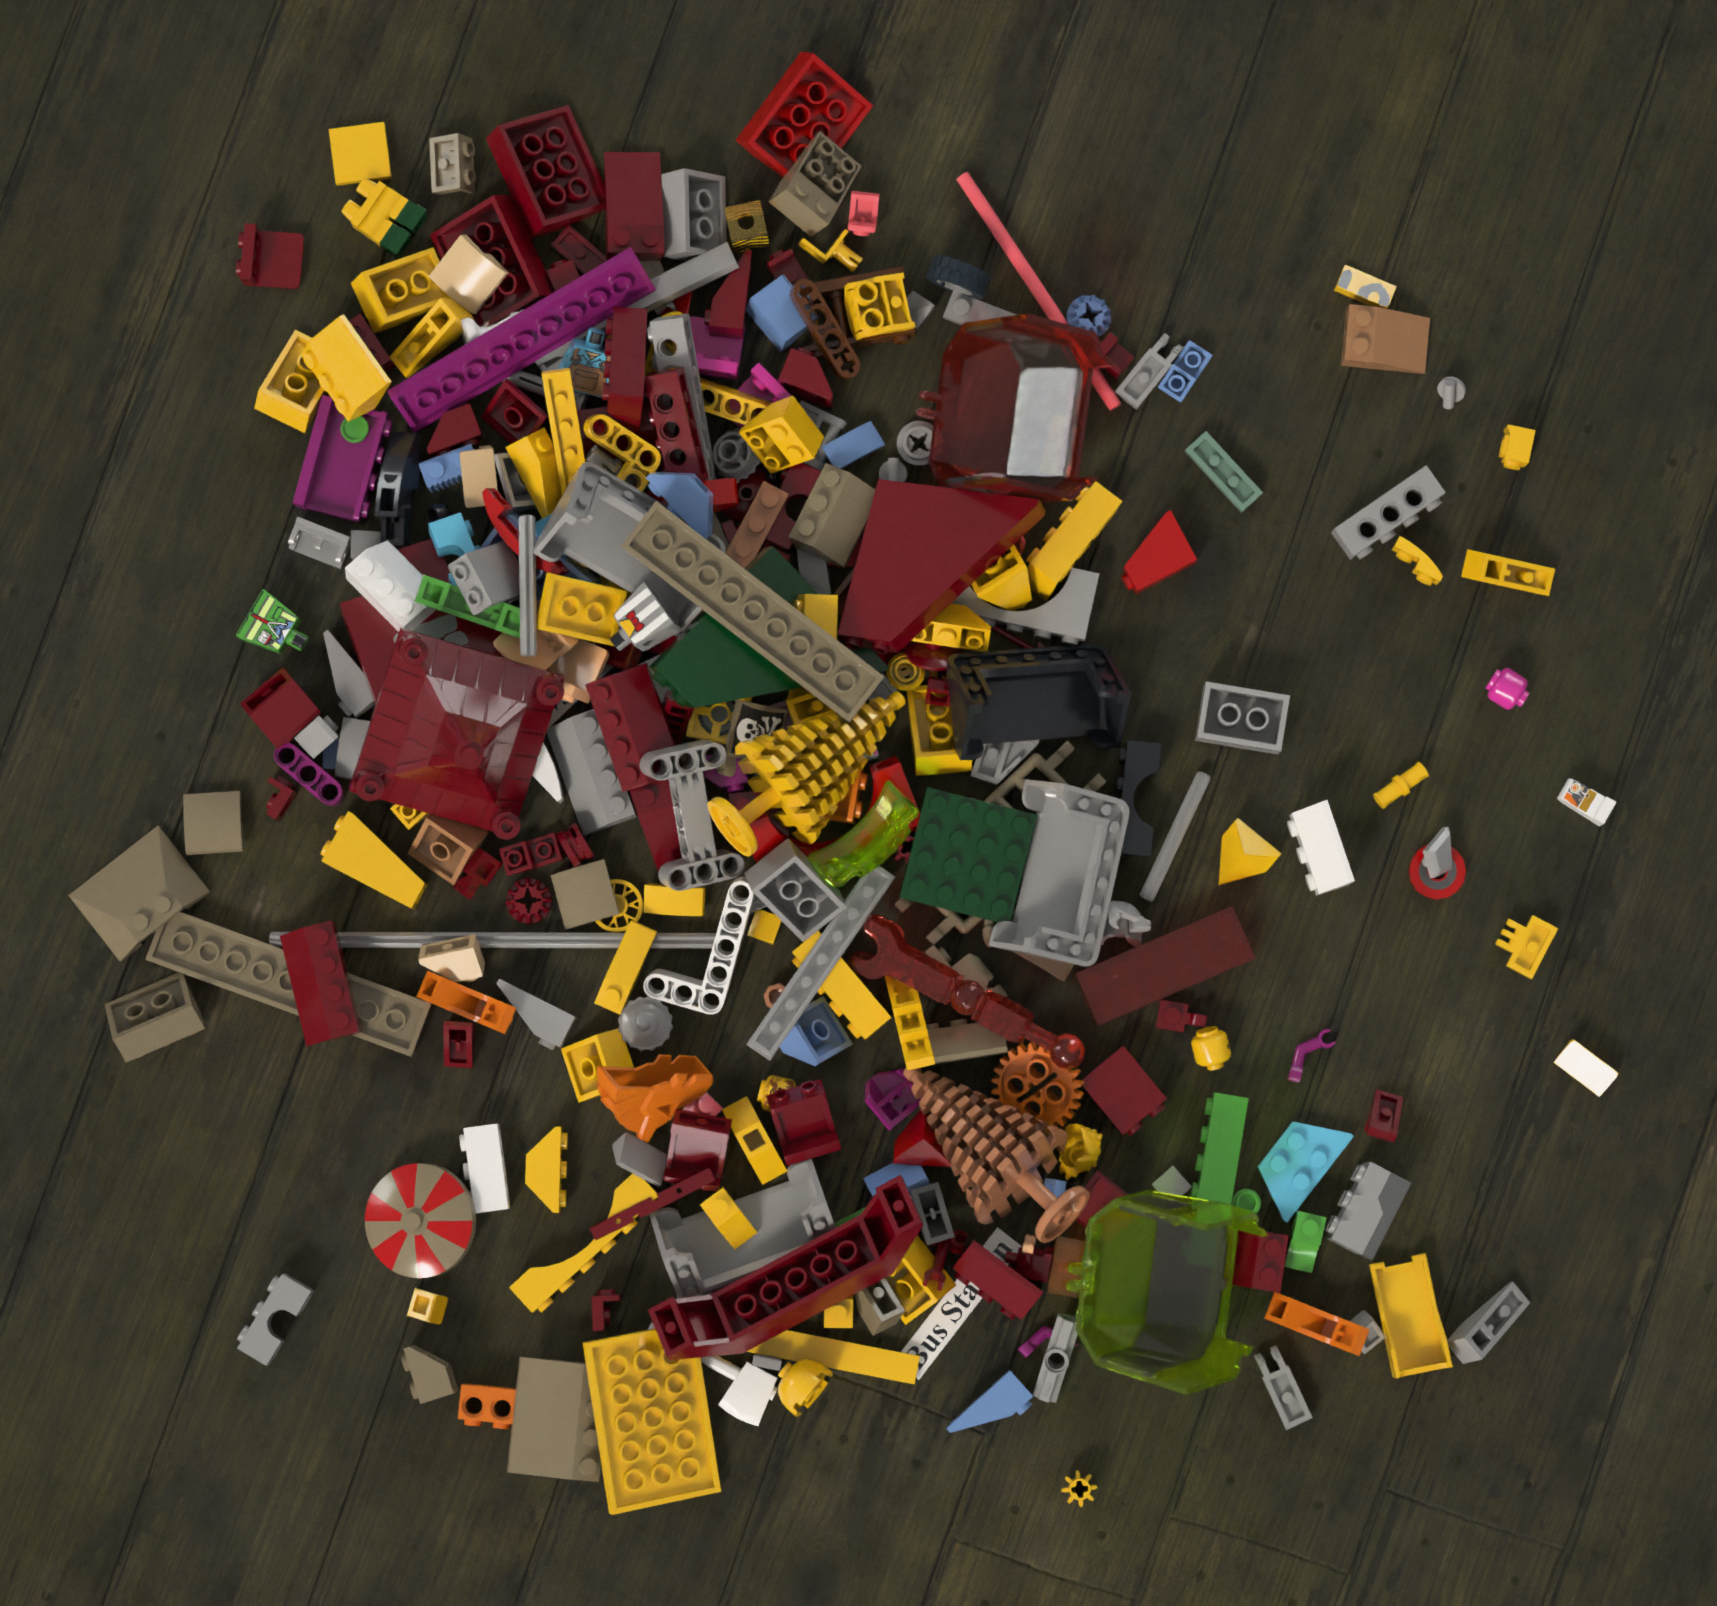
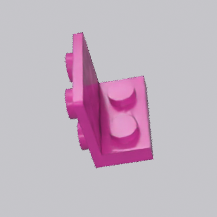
M690 317L699 374L737 380L743 339L710 336L709 326L704 325L705 318Z
M760 363L751 369V376L737 389L771 403L791 396ZM731 399L730 408L734 412H740L741 405L739 401ZM757 408V409H756V416H757L760 412H762L764 409H762V408ZM733 421L740 429L745 426Z

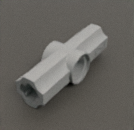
M1060 1313L1057 1315L1032 1394L1039 1400L1054 1403L1057 1401L1082 1323L1075 1316ZM1052 1353H1060L1065 1360L1062 1363H1054L1050 1359V1355Z

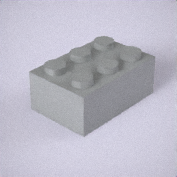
M1206 681L1203 685L1194 741L1278 755L1282 750L1290 695Z
M789 838L744 873L751 891L802 942L847 908L840 890Z

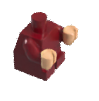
M1026 1234L1023 1247H1019L1018 1253L1006 1251L1005 1263L1015 1264V1271L1031 1280L1048 1282L1054 1248L1037 1249L1035 1248L1036 1236Z

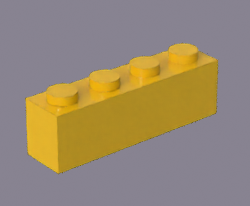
M819 930L792 952L795 956L792 962L797 968L800 967L822 935ZM840 957L817 992L820 995L825 992L832 1000L828 1005L838 1017L844 1014L850 1023L847 1025V1028L857 1039L862 1036L866 1040L888 1022L891 1016Z

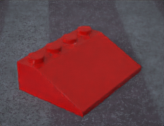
M800 52L735 141L755 158L784 178L817 132L821 131L842 149L873 105L814 53Z

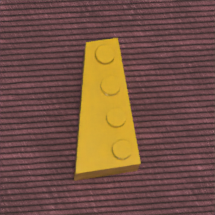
M1097 481L1094 482L1090 489L1085 486L1075 498L1078 504L1074 509L1069 506L1059 518L1062 524L1058 529L1052 527L1043 538V541L1046 542L1041 550L1036 547L1026 560L1030 563L1027 567L1030 590L1046 602L1053 594L1057 584L1065 579L1074 566V562L1082 557L1090 546L1091 541L1096 539L1122 503V500Z

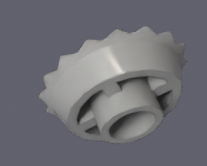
M739 428L727 431L719 437L713 449L714 467L718 471L719 476L735 478L737 481L747 479L749 474L754 473L756 466L761 463L760 459L740 435Z
M638 996L635 1000L628 1001L627 1006L624 1007L621 1016L618 1018V1031L622 1034L623 1041L627 1042L631 1048H637L640 1051L646 1049L653 1051L670 1038V1031L673 1029L671 1023L673 1016L669 1013L668 1007L663 1005L660 1000L649 996L645 998Z

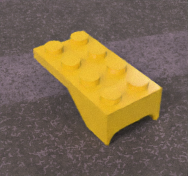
M1426 1253L1411 1256V1262L1385 1267L1384 1262L1369 1264L1392 1377L1396 1379L1453 1367L1447 1338L1436 1304Z

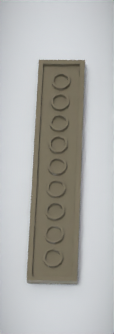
M655 501L622 544L621 548L846 721L850 722L884 678L882 674L657 501Z
M179 912L156 930L145 960L299 1016L283 949ZM348 973L362 1033L353 1036L413 1057L432 1003Z

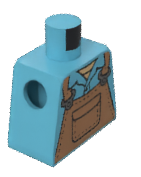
M589 328L586 341L573 338L558 369L570 368L574 391L601 398L603 383H609V378H603L604 362L610 361V356H604L605 345H602L605 332L603 330Z

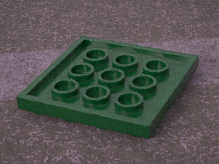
M926 787L899 898L994 922H1011L1037 815Z

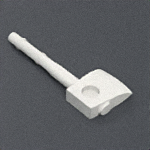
M651 1322V1324H650L648 1330L655 1328V1326H654V1324H653L652 1322ZM719 1356L701 1357L703 1364L734 1380L718 1405L734 1417L746 1423L759 1426L768 1401H772L778 1390L774 1386L778 1377L757 1366H752L748 1361L743 1368H740Z

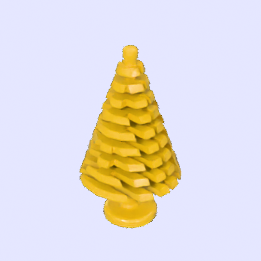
M894 691L886 700L881 697L870 699L869 705L864 703L850 722L840 715L827 713L819 717V719L812 718L806 720L802 725L797 723L788 726L789 730L787 731L784 729L771 732L773 736L763 734L757 736L753 741L745 740L740 742L735 747V754H745L747 756L738 762L743 774L758 773L759 776H754L747 782L754 793H763L740 811L724 798L715 797L707 803L708 811L719 831L737 851L744 856L750 857L757 851L758 844L749 824L770 808H782L783 810H779L772 815L782 827L796 826L797 830L790 833L802 842L814 843L821 834V829L827 825L831 818H825L824 815L826 813L827 815L834 814L838 808L836 804L843 800L849 791L848 785L851 786L858 777V770L861 771L868 762L863 753L867 756H871L877 748L874 743L876 741L880 742L886 734L884 725L890 727L896 719L894 711L899 710L905 705L904 696L900 692Z

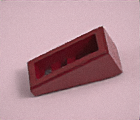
M667 690L662 707L666 718L668 715L680 718V720L667 718L668 724L677 726V729L670 728L672 734H675V744L679 745L694 708L681 707L671 697L673 692ZM671 708H680L683 709V712L671 710Z

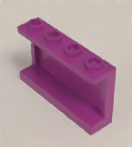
M322 395L293 499V504L297 508L361 524L363 517H368L371 502L367 500L370 490L374 491L378 482V474H375L377 464H382L386 448L382 447L385 436H390L393 421L390 420L388 412L372 410L362 415L368 422L369 434L360 443H350L342 436L340 430L345 416L337 410L335 402L331 397Z

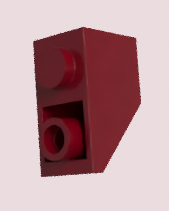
M470 403L443 413L427 447L431 459L472 444L474 448L479 445L478 441L484 439Z

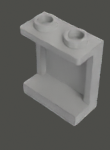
M505 541L465 553L448 565V569L473 615L480 614L487 608L503 602L511 604L520 599L519 562L513 550Z

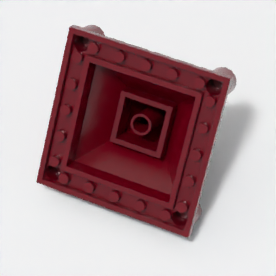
M400 627L349 791L358 794L365 801L384 800L493 831L501 839L508 840L514 838L520 831L519 815L555 705L564 696L563 682L565 677L561 674Z

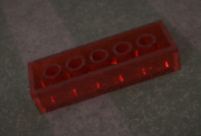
M1231 906L1077 972L1074 976L1095 1025L1098 1027L1255 959V956L1235 910Z

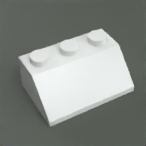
M388 540L364 550L345 567L346 579L398 632L400 627L413 631L436 610L414 602L423 575Z
M1328 800L1291 813L1289 815L1291 820L1287 821L1291 836L1297 837L1300 846L1296 848L1301 864L1306 863L1309 874L1305 875L1309 890H1315L1317 896L1353 883L1355 880Z

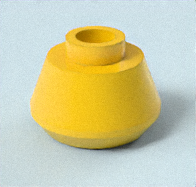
M905 652L895 655L887 665L889 667L886 670L887 678L896 689L902 691L913 690L924 679L925 669L913 665L906 658Z

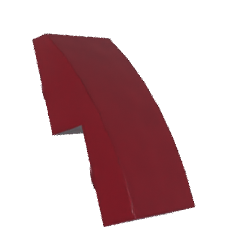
M556 832L499 849L506 875L519 874L565 860L562 846L555 834Z

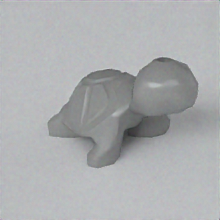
M1110 901L1101 945H1104V941L1111 937H1126V940L1131 945L1138 947L1142 943L1141 935L1143 932L1151 930L1152 923L1141 916L1133 905L1123 901Z

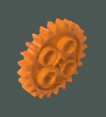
M1034 1041L1029 1043L1028 1049L1023 1043L1017 1047L1018 1052L1011 1048L1008 1051L1009 1057L1003 1056L1000 1059L1002 1065H997L994 1069L1000 1076H994L991 1079V1082L998 1085L991 1093L1000 1096L997 1100L1002 1102L1003 1106L1010 1105L1017 1108L1021 1116L1026 1112L1033 1115L1035 1119L1038 1118L1051 1126L1057 1127L1058 1123L1063 1127L1067 1123L1066 1117L1072 1119L1075 1115L1072 1109H1078L1081 1105L1075 1099H1080L1084 1095L1083 1092L1077 1090V1088L1084 1084V1081L1075 1079L1081 1070L1071 1069L1075 1060L1066 1062L1064 1059L1067 1052L1064 1051L1058 1055L1056 1053L1057 1045L1047 1050L1046 1041H1043L1039 1048H1037ZM1034 1063H1042L1046 1073L1037 1072ZM1052 1073H1057V1077L1047 1082L1041 1089L1036 1090L1022 1102L1018 1101V1097L1028 1092L1034 1085H1038ZM1012 1078L1020 1079L1024 1088H1016L1012 1083ZM1051 1086H1059L1063 1096L1054 1095ZM1029 1101L1037 1102L1041 1111H1033L1029 1106ZM1037 1120L1032 1124L1034 1127L1038 1124Z

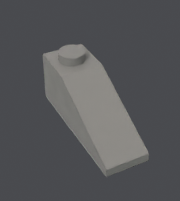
M326 630L323 635L337 695L342 700L338 705L348 717L354 714L359 719L375 706L365 675L335 637Z
M499 979L497 985L513 1007H516V1011L533 1034L540 1037L538 1043L551 1050H554L555 1046L562 1048L577 1018Z
M1513 1281L1509 1282L1456 1329L1447 1340L1448 1347L1462 1364L1482 1360L1530 1304L1529 1300Z

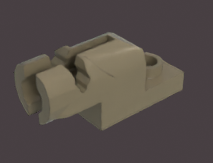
M933 945L925 951L924 954L959 998L967 991H970L971 995L969 996L988 1012L1008 996L1000 984L994 988H987L988 983L994 976L979 957L969 953L951 967L949 962L952 959L942 947L937 950Z

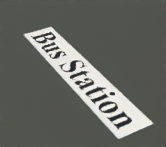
M998 1227L983 1245L985 1249L1004 1263L1006 1251L1018 1253L1019 1247H1022ZM957 1279L955 1281L956 1286L941 1299L901 1351L920 1356L916 1375L918 1380L982 1299V1297L976 1294L979 1288L971 1282L966 1286Z

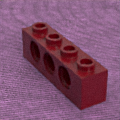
M684 367L650 373L644 377V395L646 398H649L652 408L649 410L651 424L656 426L658 437H656V448L663 456L662 472L694 473L703 482L709 476ZM663 394H668L672 397V407L666 406L663 403ZM670 421L675 422L679 426V434H674L669 430L668 424ZM675 449H680L685 453V462H681L675 457Z

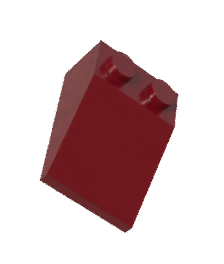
M668 779L657 780L629 790L658 872L664 863L682 859Z

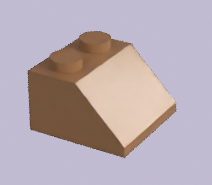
M429 814L408 854L452 885H455L464 872L462 870L478 847L482 846L489 831Z

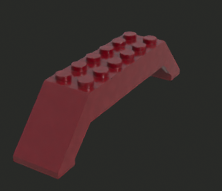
M899 1175L876 1187V1194L861 1215L713 1294L677 1299L672 1296L648 1309L666 1357L669 1360L743 1354L893 1274L924 1225L903 1177Z

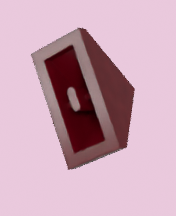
M444 1021V1066L473 1067L476 1024Z

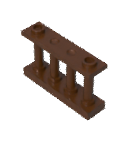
M903 266L814 282L822 297H828L829 300H832L835 319L852 348L892 341L894 345H900L910 342V338L915 337V329L875 335L856 340L855 337L850 338L843 303L844 286L847 283L877 276L904 273ZM799 286L801 291L798 293L809 302L807 295L810 293L808 288L802 289ZM814 300L812 303L809 302L808 305L811 307L817 302ZM818 319L814 322L819 325ZM809 331L811 345L803 346V348L813 352V357L817 359L825 358ZM839 340L825 342L826 346L830 349L835 350L839 346Z

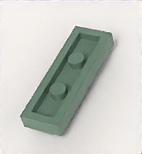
M1207 431L1185 449V453L1241 513L1263 494Z

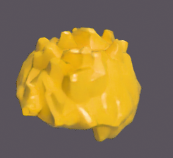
M1077 1123L1069 1124L1065 1127L1067 1132L1066 1147L1063 1154L1058 1148L1057 1150L1060 1153L1059 1161L1061 1162L1059 1174H1065L1066 1180L1070 1177L1076 1178L1079 1173L1090 1171L1092 1167L1095 1168L1097 1166L1098 1156L1101 1153L1102 1134L1097 1133L1096 1129L1091 1130L1089 1127Z

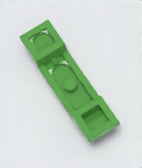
M423 574L414 602L520 638V608L503 602L487 608L480 614L473 615L458 586Z

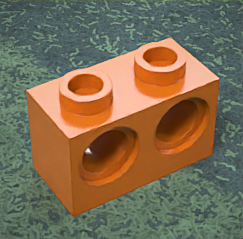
M468 1383L461 1384L458 1419H463L464 1425L481 1426L483 1421L493 1422V1428L510 1429V1424H512L516 1388ZM471 1397L481 1400L482 1409L479 1413L469 1411L467 1402ZM499 1400H505L510 1404L511 1411L509 1415L501 1416L497 1413L496 1404Z

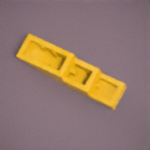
M912 967L884 973L907 1071L934 1065L935 1060Z

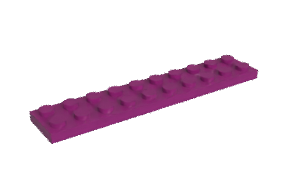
M630 247L394 386L387 392L415 433L442 417L444 412L461 406L571 341L573 338L588 331L589 328H593L605 321L607 317L613 315V306L628 307L656 289Z

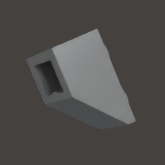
M318 715L294 739L314 759L339 737L335 732L339 727L328 715L324 718Z

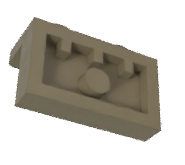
M459 133L429 138L432 193L436 195L458 191L474 193L476 173L473 160L475 147L472 138Z

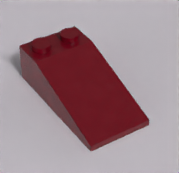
M604 152L606 261L631 247L639 261L662 262L664 256V219L660 152Z

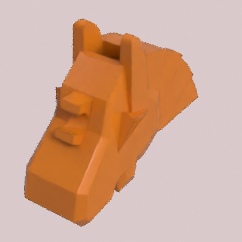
M659 1054L653 1063H645L634 1069L598 1066L597 1087L601 1096L600 1100L613 1112L614 1117L621 1125L630 1131L636 1132V1138L648 1144L654 1131L671 1120L676 1109H681L705 1095L713 1084V1075L697 1056L678 1055L671 1061V1055Z

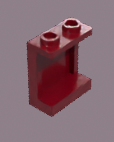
M1124 1046L1120 1047L1081 1080L1084 1081L1081 1087L1087 1091L1121 1135L1127 1132L1131 1136L1143 1126L1140 1121L1149 1114L1153 1118L1165 1108L1162 1103L1167 1098Z
M821 1079L806 1081L799 1086L779 1089L773 1094L766 1095L787 1166L841 1150Z
M676 1109L671 1126V1138L663 1181L676 1185L710 1168L715 1181L699 1189L719 1191L732 1119Z

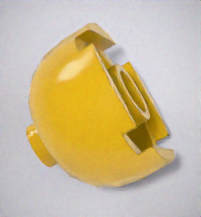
M809 1358L799 1360L794 1365L790 1362L787 1363L778 1375L782 1378L778 1385V1395L782 1404L796 1417L800 1416L803 1413L799 1409L803 1405L809 1408L828 1384L824 1380L826 1375L832 1378L833 1372L817 1360Z

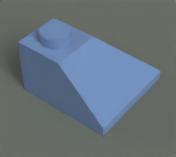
M822 996L808 1004L780 1045V1049L784 1054L816 1066L853 1045L828 1005L825 997Z

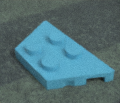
M1291 1122L1257 1166L1268 1187L1272 1199H1274L1283 1221L1287 1223L1354 1137L1351 1133Z

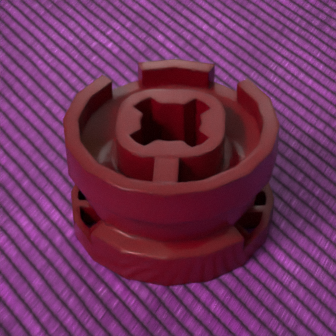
M575 822L566 831L560 830L555 833L574 867L579 866L583 859L594 857L593 852Z

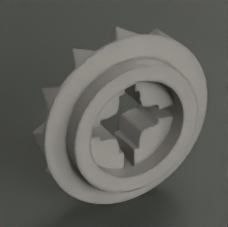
M914 421L904 426L899 432L897 449L904 461L914 466L928 465L940 453L942 445L941 436L938 430L930 423ZM927 435L924 445L928 452L925 449L919 448L912 453L914 442L910 436L919 440Z

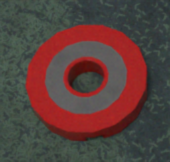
M1424 846L1411 859L1408 869L1410 882L1415 890L1425 897L1434 900L1448 898L1456 893L1464 883L1466 875L1464 860L1459 852L1451 847L1452 869L1445 872L1441 879L1430 878L1427 867L1422 863L1424 857L1423 850L1426 848Z

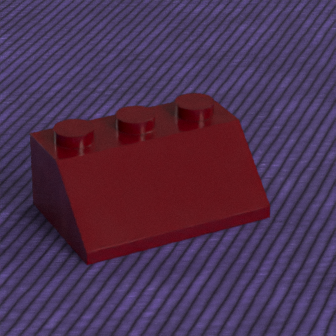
M975 1240L970 1242L952 1267L956 1271L954 1274L956 1279L966 1286L970 1282L979 1288L976 1294L988 1303H991L994 1299L1002 1305L999 1311L1011 1320H1014L1015 1317L1022 1320L1043 1294V1291Z

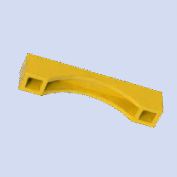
M632 1173L615 1189L613 1204L608 1218L650 1197L652 1201H655L658 1198V1192L646 1180ZM639 1215L633 1216L634 1222L598 1240L594 1238L586 1248L561 1263L528 1269L509 1288L532 1313L537 1309L542 1313L554 1302L551 1298L558 1290L564 1293L575 1282L572 1277L579 1270L584 1274L596 1263L593 1259L594 1256L600 1251L606 1254L617 1244L614 1238L623 1231L626 1235L638 1224L635 1219ZM616 1219L615 1222H616L617 1224H620V1223H621V1220H620V1219Z

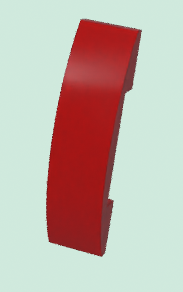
M486 488L482 495L489 518L501 538L519 556V531L506 517L513 508L495 488ZM536 555V568L556 575H566L570 571L560 559L556 562H549Z

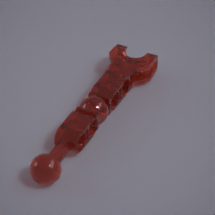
M877 914L867 916L863 928L867 934L875 939L878 946L877 954H871L863 950L851 954L848 966L853 971L867 979L890 976L945 1005L951 1002L952 1008L959 1014L972 1015V1020L977 1021L983 1027L1009 1041L1023 1043L1026 1038L1048 1050L1052 1062L1059 1068L1072 1069L1081 1064L1085 1055V1047L1083 1041L1077 1035L1065 1033L1056 1036L1032 1023L1035 1016L1030 1010L991 990L985 992L977 981L963 980L964 975L959 974L951 967L909 945L902 928L897 923Z

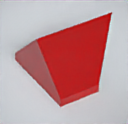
M920 1109L895 1140L893 1164L950 1167L951 1162L946 1160L943 1148L935 1138V1129L932 1130L927 1122L929 1113L924 1115Z

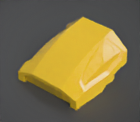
M904 273L877 276L847 283L844 286L846 314L850 330L856 340L880 334L906 331L916 327L915 322L911 320L903 284Z

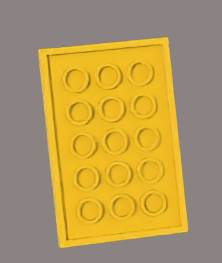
M655 1328L583 1342L609 1514L614 1515L721 1492L701 1357L669 1360L666 1357Z

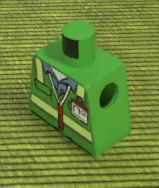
M262 589L236 634L239 639L278 654H283L288 645L301 652L309 640L308 636L297 631L302 620L264 589Z

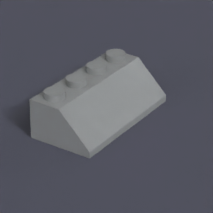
M594 709L570 717L547 729L546 732L583 836L637 817L628 791H622Z

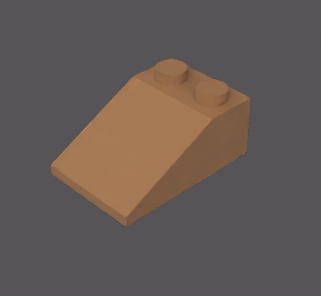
M1349 304L1345 315L1341 366L1425 374L1430 318L1381 307Z

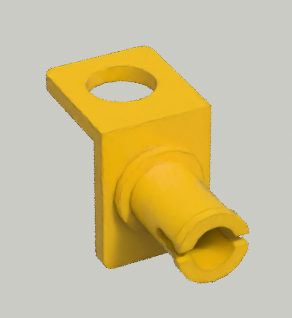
M846 229L840 233L825 254L804 238L798 243L801 248L822 264L829 257H834L850 269L851 272L856 269L863 259L843 244V238L849 232Z

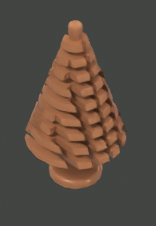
M907 1068L904 1069V1077L914 1083L911 1091L915 1099L921 1098L919 1107L924 1115L930 1114L927 1117V1122L932 1130L935 1129V1138L938 1144L942 1146L946 1160L951 1162L950 1167L956 1177L958 1175L961 1176L958 1179V1183L962 1191H966V1199L969 1205L974 1208V1214L978 1222L985 1225L993 1223L994 1221L990 1215L993 1210L1001 1218L1013 1211L1006 1199L1009 1195L1012 1196L1018 1205L1024 1202L1030 1195L1045 1209L1035 1228V1235L1041 1242L1047 1243L1052 1241L1071 1226L1086 1207L1090 1198V1192L1082 1186H1075L1057 1198L1042 1184L1043 1180L1037 1170V1167L1041 1164L1042 1168L1050 1174L1057 1164L1053 1150L1057 1147L1063 1154L1066 1147V1131L1056 1126H1051L1038 1118L1035 1119L1033 1115L1026 1112L1021 1116L1017 1108L1010 1105L1003 1106L1002 1102L993 1098L987 1099V1096L980 1092L973 1091V1094L968 1098L967 1096L971 1093V1088L962 1084L956 1088L955 1081L946 1077L939 1080L940 1075L931 1070L923 1073L921 1068L908 1071ZM1037 1120L1038 1124L1034 1127L1032 1124Z

